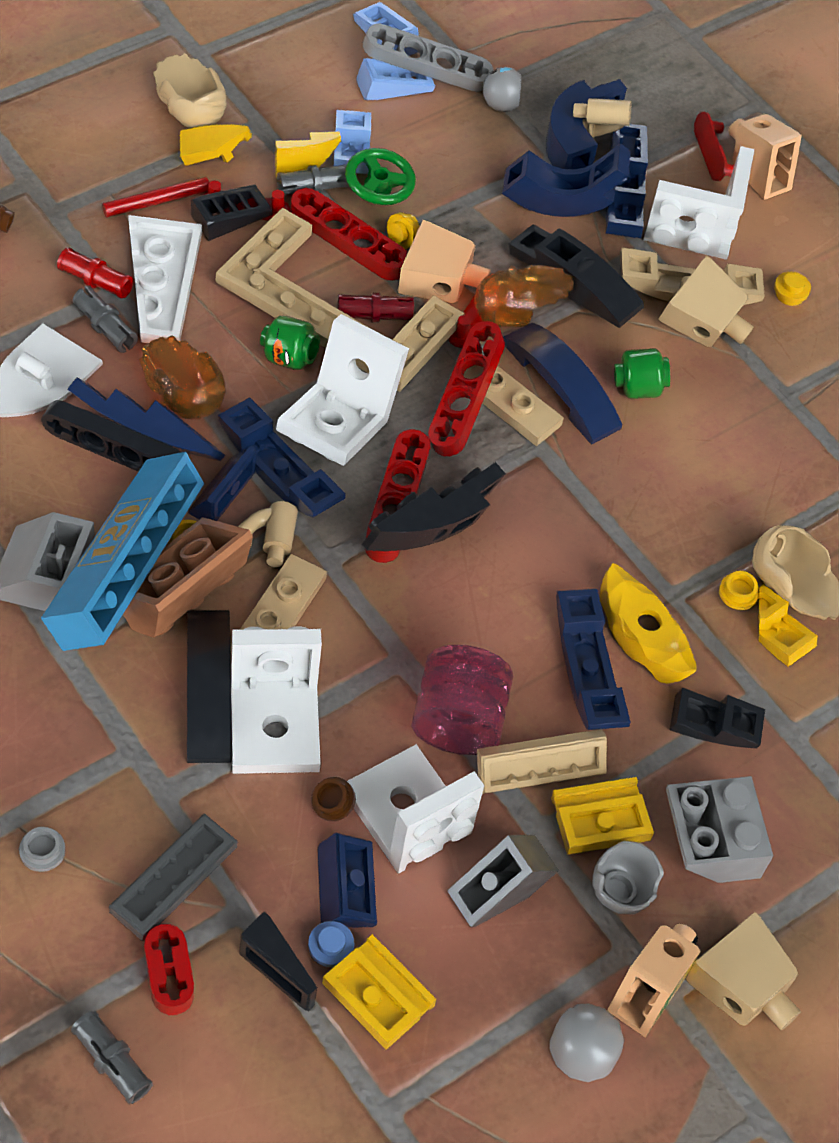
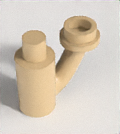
M589 98L588 104L574 103L573 117L587 118L583 119L582 122L594 139L596 136L612 133L624 126L630 125L631 100Z
M277 501L272 503L270 508H265L251 514L238 526L250 530L252 534L259 528L266 526L263 550L268 554L266 562L271 567H281L284 557L291 553L298 509L289 502Z

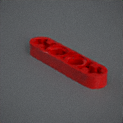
M303 188L293 193L291 197V213L312 224V232L377 276L390 281L400 279L401 267L408 254L402 246L314 189ZM335 220L341 222L344 227L332 229L326 223ZM358 239H366L372 245L362 248L356 246L353 242Z
M483 321L477 323L469 331L428 432L429 440L433 449L441 456L451 457L457 455L465 447L504 351L505 341L501 329L494 322ZM480 341H486L483 349L481 347ZM472 366L483 367V372L478 377L473 379L464 377V373L468 368ZM459 398L470 399V404L464 410L455 411L451 409V405L455 400ZM452 429L454 437H447L450 433V430ZM440 437H447V438H446L445 442H442V440H441Z
M409 429L401 432L396 438L370 523L383 513L382 509L386 505H398L412 492L418 495L428 462L431 443L429 437L424 432ZM410 446H416L417 449L414 452L413 460H406L407 450ZM400 473L407 474L413 479V483L406 486L399 485L393 481L392 477ZM369 527L366 532V538L371 532V529ZM365 549L366 554L372 560L379 563L393 561L401 551H369Z

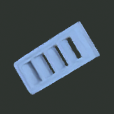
M381 2L353 14L354 21L365 33L374 24H384L419 36L417 27ZM377 39V43L382 45V40ZM395 44L393 49L397 50L399 45ZM411 47L404 48L408 56L418 52Z
M363 59L356 79L364 100H380L433 92L435 89V84L431 77L376 59Z

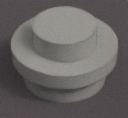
M37 827L30 830L22 838L19 845V854L23 864L37 872H45L56 868L64 859L66 851L63 837L57 831L48 827Z

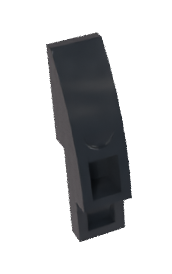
M533 224L509 243L510 255L562 284L565 297L618 328L644 308L642 299L617 271L588 246L560 228L550 234Z
M495 462L483 471L479 467L472 470L462 479V486L457 489L451 485L438 494L431 487L419 496L412 492L397 505L396 508L398 510L390 515L388 511H384L369 524L368 527L371 529V532L362 545L369 551H398L424 547L452 537L473 525L490 505L484 497L492 492L506 473Z

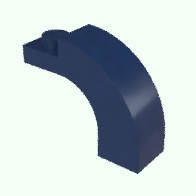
M620 79L598 85L594 88H590L582 80L571 85L559 95L552 108L546 136V152L551 165L563 169H580L594 163L598 144L583 125V119L587 118L573 117L574 103L588 104L589 98L624 100L627 87Z
M619 144L587 167L563 169L550 165L528 150L506 168L502 194L528 210L545 215L574 217L594 213L614 203L615 187L623 184L630 172L631 151L622 144Z

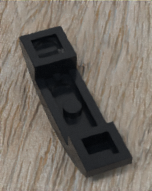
M229 610L187 611V763H231Z

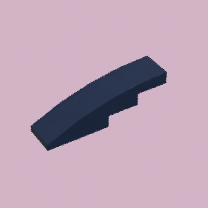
M630 124L611 133L610 151L617 145L622 144L631 153L629 175L623 184L615 187L614 203L606 207V234L641 238L644 227L643 205L646 196L645 175L648 166L647 126Z
M78 377L67 389L104 416L129 429L170 445L181 452L221 461L225 457L224 453L169 408L156 400L146 411L120 390L115 389L107 399L93 386Z

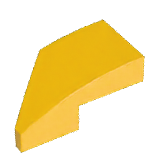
M231 124L207 125L180 130V157L185 166L220 157V155L224 162L228 163L234 157L231 151L241 141L245 140L248 142L252 138V133L248 126Z
M310 132L309 140L275 141L276 180L277 173L307 170L308 166L317 165L319 168L341 142L340 132Z
M763 584L759 587L758 641L777 659L789 667L817 646L818 635L788 614L789 602Z

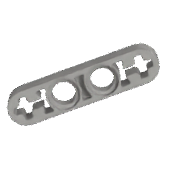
M374 24L369 27L363 40L365 53L376 60L470 91H483L484 80L493 71L491 63L483 57L384 24ZM377 39L382 40V45L377 43ZM395 44L399 45L397 50L393 49ZM411 47L416 49L420 57L412 58L408 56L404 48ZM436 59H447L452 64V68L446 69L441 67ZM463 66L461 72L458 71L459 67Z

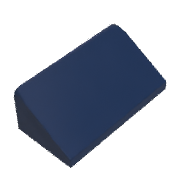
M250 445L231 457L189 508L188 513L199 520L203 517L217 521L255 474L256 448Z
M334 833L318 845L321 923L335 921L345 925L347 928L374 927L377 925L372 841Z

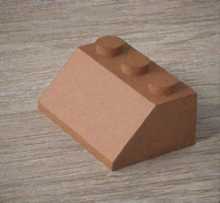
M202 517L165 546L123 613L130 628L133 631L153 638L168 632L177 619L187 611L200 606L204 601V597L218 586L232 580L234 573L246 564L253 539L251 531Z

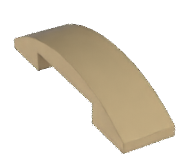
M623 247L620 250L621 277L632 288L661 300L670 302L695 271L692 268L660 264L655 252ZM733 264L726 265L724 272L748 296V300L744 305L761 302L764 299L762 269Z

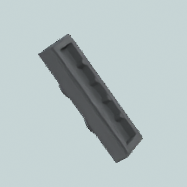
M204 813L109 905V913L139 939L144 941L148 932L153 927L160 925L237 848V840Z

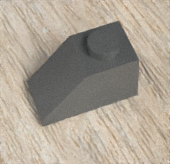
M508 835L447 891L470 927H476L528 899L559 870L535 835Z

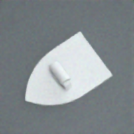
M42 323L6 357L0 366V417L34 414L48 409L51 403L56 400H65L72 394L67 389L76 377L86 381L103 365V361Z

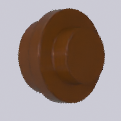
M340 777L326 778L317 784L312 793V807L324 820H342L352 812L355 806V791L346 780Z

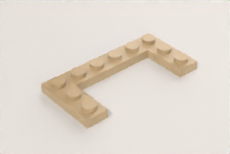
M282 208L216 272V283L274 318L290 316L310 322L315 328L316 334L320 337V345L326 348L333 321L340 314L360 324L362 323L275 272L312 235V224ZM434 295L392 339L409 348L397 388L398 392L409 383L456 331L459 316L464 315L463 312ZM356 359L358 368L369 373L367 364L360 359Z

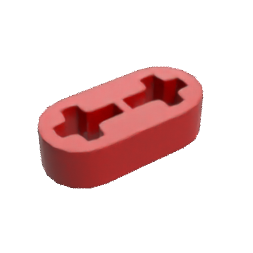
M160 924L148 932L144 944L152 1000L160 1012L167 1015H179L190 1008L194 1000V980L187 942L184 933L178 927L171 924ZM168 939L170 946H174L171 951L172 962L164 963L162 952L158 949L160 940ZM174 975L177 988L183 989L179 993V999L170 1000L169 994L164 993L167 991L166 976Z

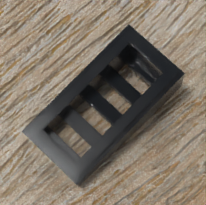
M256 185L206 194L191 199V216L197 224H202V232L208 241L273 215V209ZM253 198L258 206L251 207L247 200ZM240 203L244 209L239 210L236 204ZM229 208L231 212L226 213L224 209Z
M264 911L241 934L240 955L301 1008L309 1012L315 1005L317 986L271 917Z

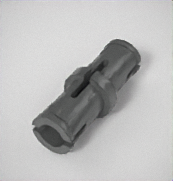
M347 164L324 168L312 165L308 166L307 170L277 173V180H281V182H277V188L282 190L285 196L303 188L314 189L321 193L325 189L349 187L345 177Z
M85 286L84 290L81 288L75 293L73 304L92 322L91 327L97 333H103L120 353L126 352V348L122 344L128 350L135 346L138 341V335L118 316L120 314L113 305H107L91 286Z
M89 1011L73 1024L71 1032L77 1036L95 1059L93 1063L95 1069L99 1074H107L125 1097V1101L128 1104L139 1101L151 1090L153 1082L146 1077L129 1055L130 1047L124 1040L118 1041L99 1018V1014L96 1011Z

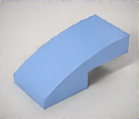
M336 111L335 132H340L341 142L334 150L333 166L347 164L354 154L370 148L371 112ZM364 161L356 169V173L368 174L369 172Z

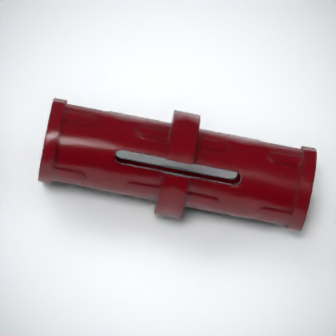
M372 292L371 296L338 294L337 309L352 318L371 319L372 323H379L380 319L410 321L414 316V297L380 296V292Z

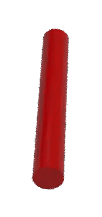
M202 177L102 203L103 212L107 218L207 192L209 180L207 177Z

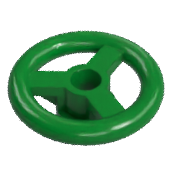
M368 148L361 150L349 159L345 168L346 181L351 190L363 200L377 205H393L406 200L412 194L416 185L415 172L409 162L401 155L388 149ZM377 159L395 164L401 169L403 174L390 172L387 168L381 167ZM364 161L369 172L362 186L356 177V169ZM400 185L403 186L401 190L391 194L392 188Z

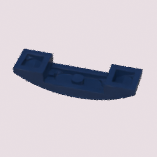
M530 323L503 336L505 347L523 367L531 363L571 409L568 419L591 445L621 430L623 424L601 384L580 357L555 334L538 324Z
M250 397L218 414V421L239 452L250 445L256 448L255 472L281 499L295 505L299 512L315 517L345 499V492L322 469L314 472L273 431V420Z
M598 590L557 591V612L563 655L574 701L583 724L587 730L630 727L631 721L623 689L616 686L603 634L605 618Z

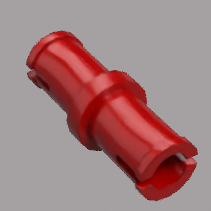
M65 248L59 255L58 269L84 280L86 286H91L92 288L99 287L121 299L126 298L130 294L134 283L132 276L125 275L108 267L104 260L100 258L91 259L71 248Z

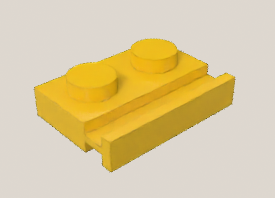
M637 777L553 790L551 801L556 808V818L567 855L610 848L622 841H651L654 831L643 796L639 793L637 787Z
M373 934L367 938V941L362 946L355 948L324 975L322 984L386 1050L416 1024L424 1013L431 1010L437 1000Z

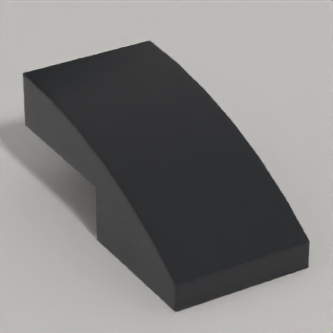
M682 688L675 695L669 730L716 744L757 749L761 745L766 709L727 695L719 702Z

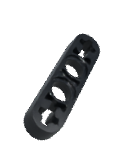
M61 400L52 402L41 418L45 429L57 438L138 472L147 459L181 453V451L170 445Z

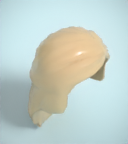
M186 53L181 56L166 57L164 61L156 64L157 70L153 72L157 93L159 98L168 105L170 115H173L183 126L189 128L214 125L221 119L227 105L226 91L219 75L213 68L207 69L198 59H190Z
M787 525L774 526L760 536L753 550L752 564L757 576L764 584L788 601L789 605L800 614L825 620L828 617L836 620L839 616V581L831 572V559L824 545L814 539L804 529Z

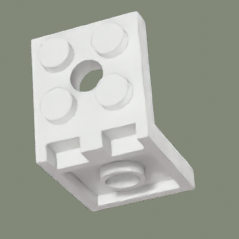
M740 146L725 195L659 180L644 240L727 260L731 242L734 240L739 217L743 213L755 149ZM680 216H689V217L693 218L694 220H693V221H684V220L680 219L679 217H680Z
M340 314L333 321L317 383L279 417L276 431L324 455L327 459L344 466L387 423L409 348ZM356 359H360L367 364L369 373H365L358 368Z
M294 626L288 629L248 627L243 630H232V774L320 772L317 684L322 645L321 629ZM278 723L286 728L287 733L281 737L273 738L268 736L263 729L269 724Z
M417 744L347 781L353 787L356 795L354 810L398 874L406 870L408 863L412 861L420 862L443 850L444 843L450 840L453 842L458 841L471 834L484 789V784L475 771L446 786ZM396 794H407L414 800L415 804L406 809H399L392 804L391 798Z

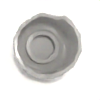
M622 841L610 847L599 858L594 867L592 887L595 889L596 897L605 907L617 914L635 915L650 906V903L657 898L658 886L664 874L663 868L654 851L642 843Z
M588 1003L576 1004L573 1008H568L560 1017L551 1036L549 1047L554 1062L560 1070L570 1078L590 1082L604 1078L611 1073L622 1053L624 1037L620 1022L605 1008Z

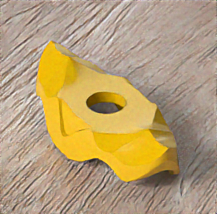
M612 563L602 580L600 602L606 613L609 628L620 647L630 658L644 665L660 683L670 684L678 682L697 671L696 661L689 642L677 621L651 590L632 577L622 567ZM641 615H652L659 623L660 628L655 631L646 630L640 626L638 618Z

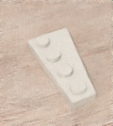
M128 215L140 340L142 343L179 347L202 237V224Z

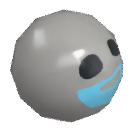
M500 67L491 71L485 78L482 88L483 97L487 104L494 110L501 112L512 111L520 104L521 74L509 67Z

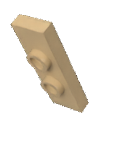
M472 366L468 368L464 373V377L468 379L478 377L483 372V367ZM497 366L482 404L537 447L562 426L564 417Z
M290 554L240 630L248 627L288 629L296 626L325 582L327 571ZM232 642L230 643V653H231V654H232Z
M602 729L479 748L477 749L478 777L484 784L482 794L606 774L607 736Z

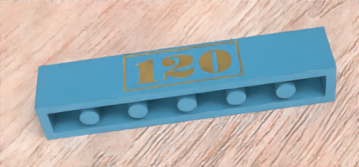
M186 452L151 458L145 461L42 615V621L62 651L105 644L205 483Z

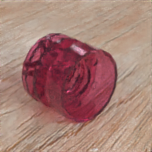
M447 645L433 650L427 656L420 687L422 691L418 694L411 726L415 734L428 745L459 755H477V749L498 746L506 716L504 709L509 701L514 677L510 665L492 652L469 645Z

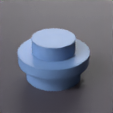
M323 922L317 925L310 933L308 940L309 953L320 965L335 967L354 950V937L351 931L339 922Z

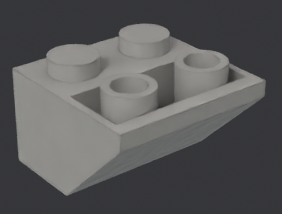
M52 512L17 525L0 563V600L46 611L94 539V522Z
M752 776L667 785L666 793L686 870L718 883L759 879L762 877L773 858V853Z

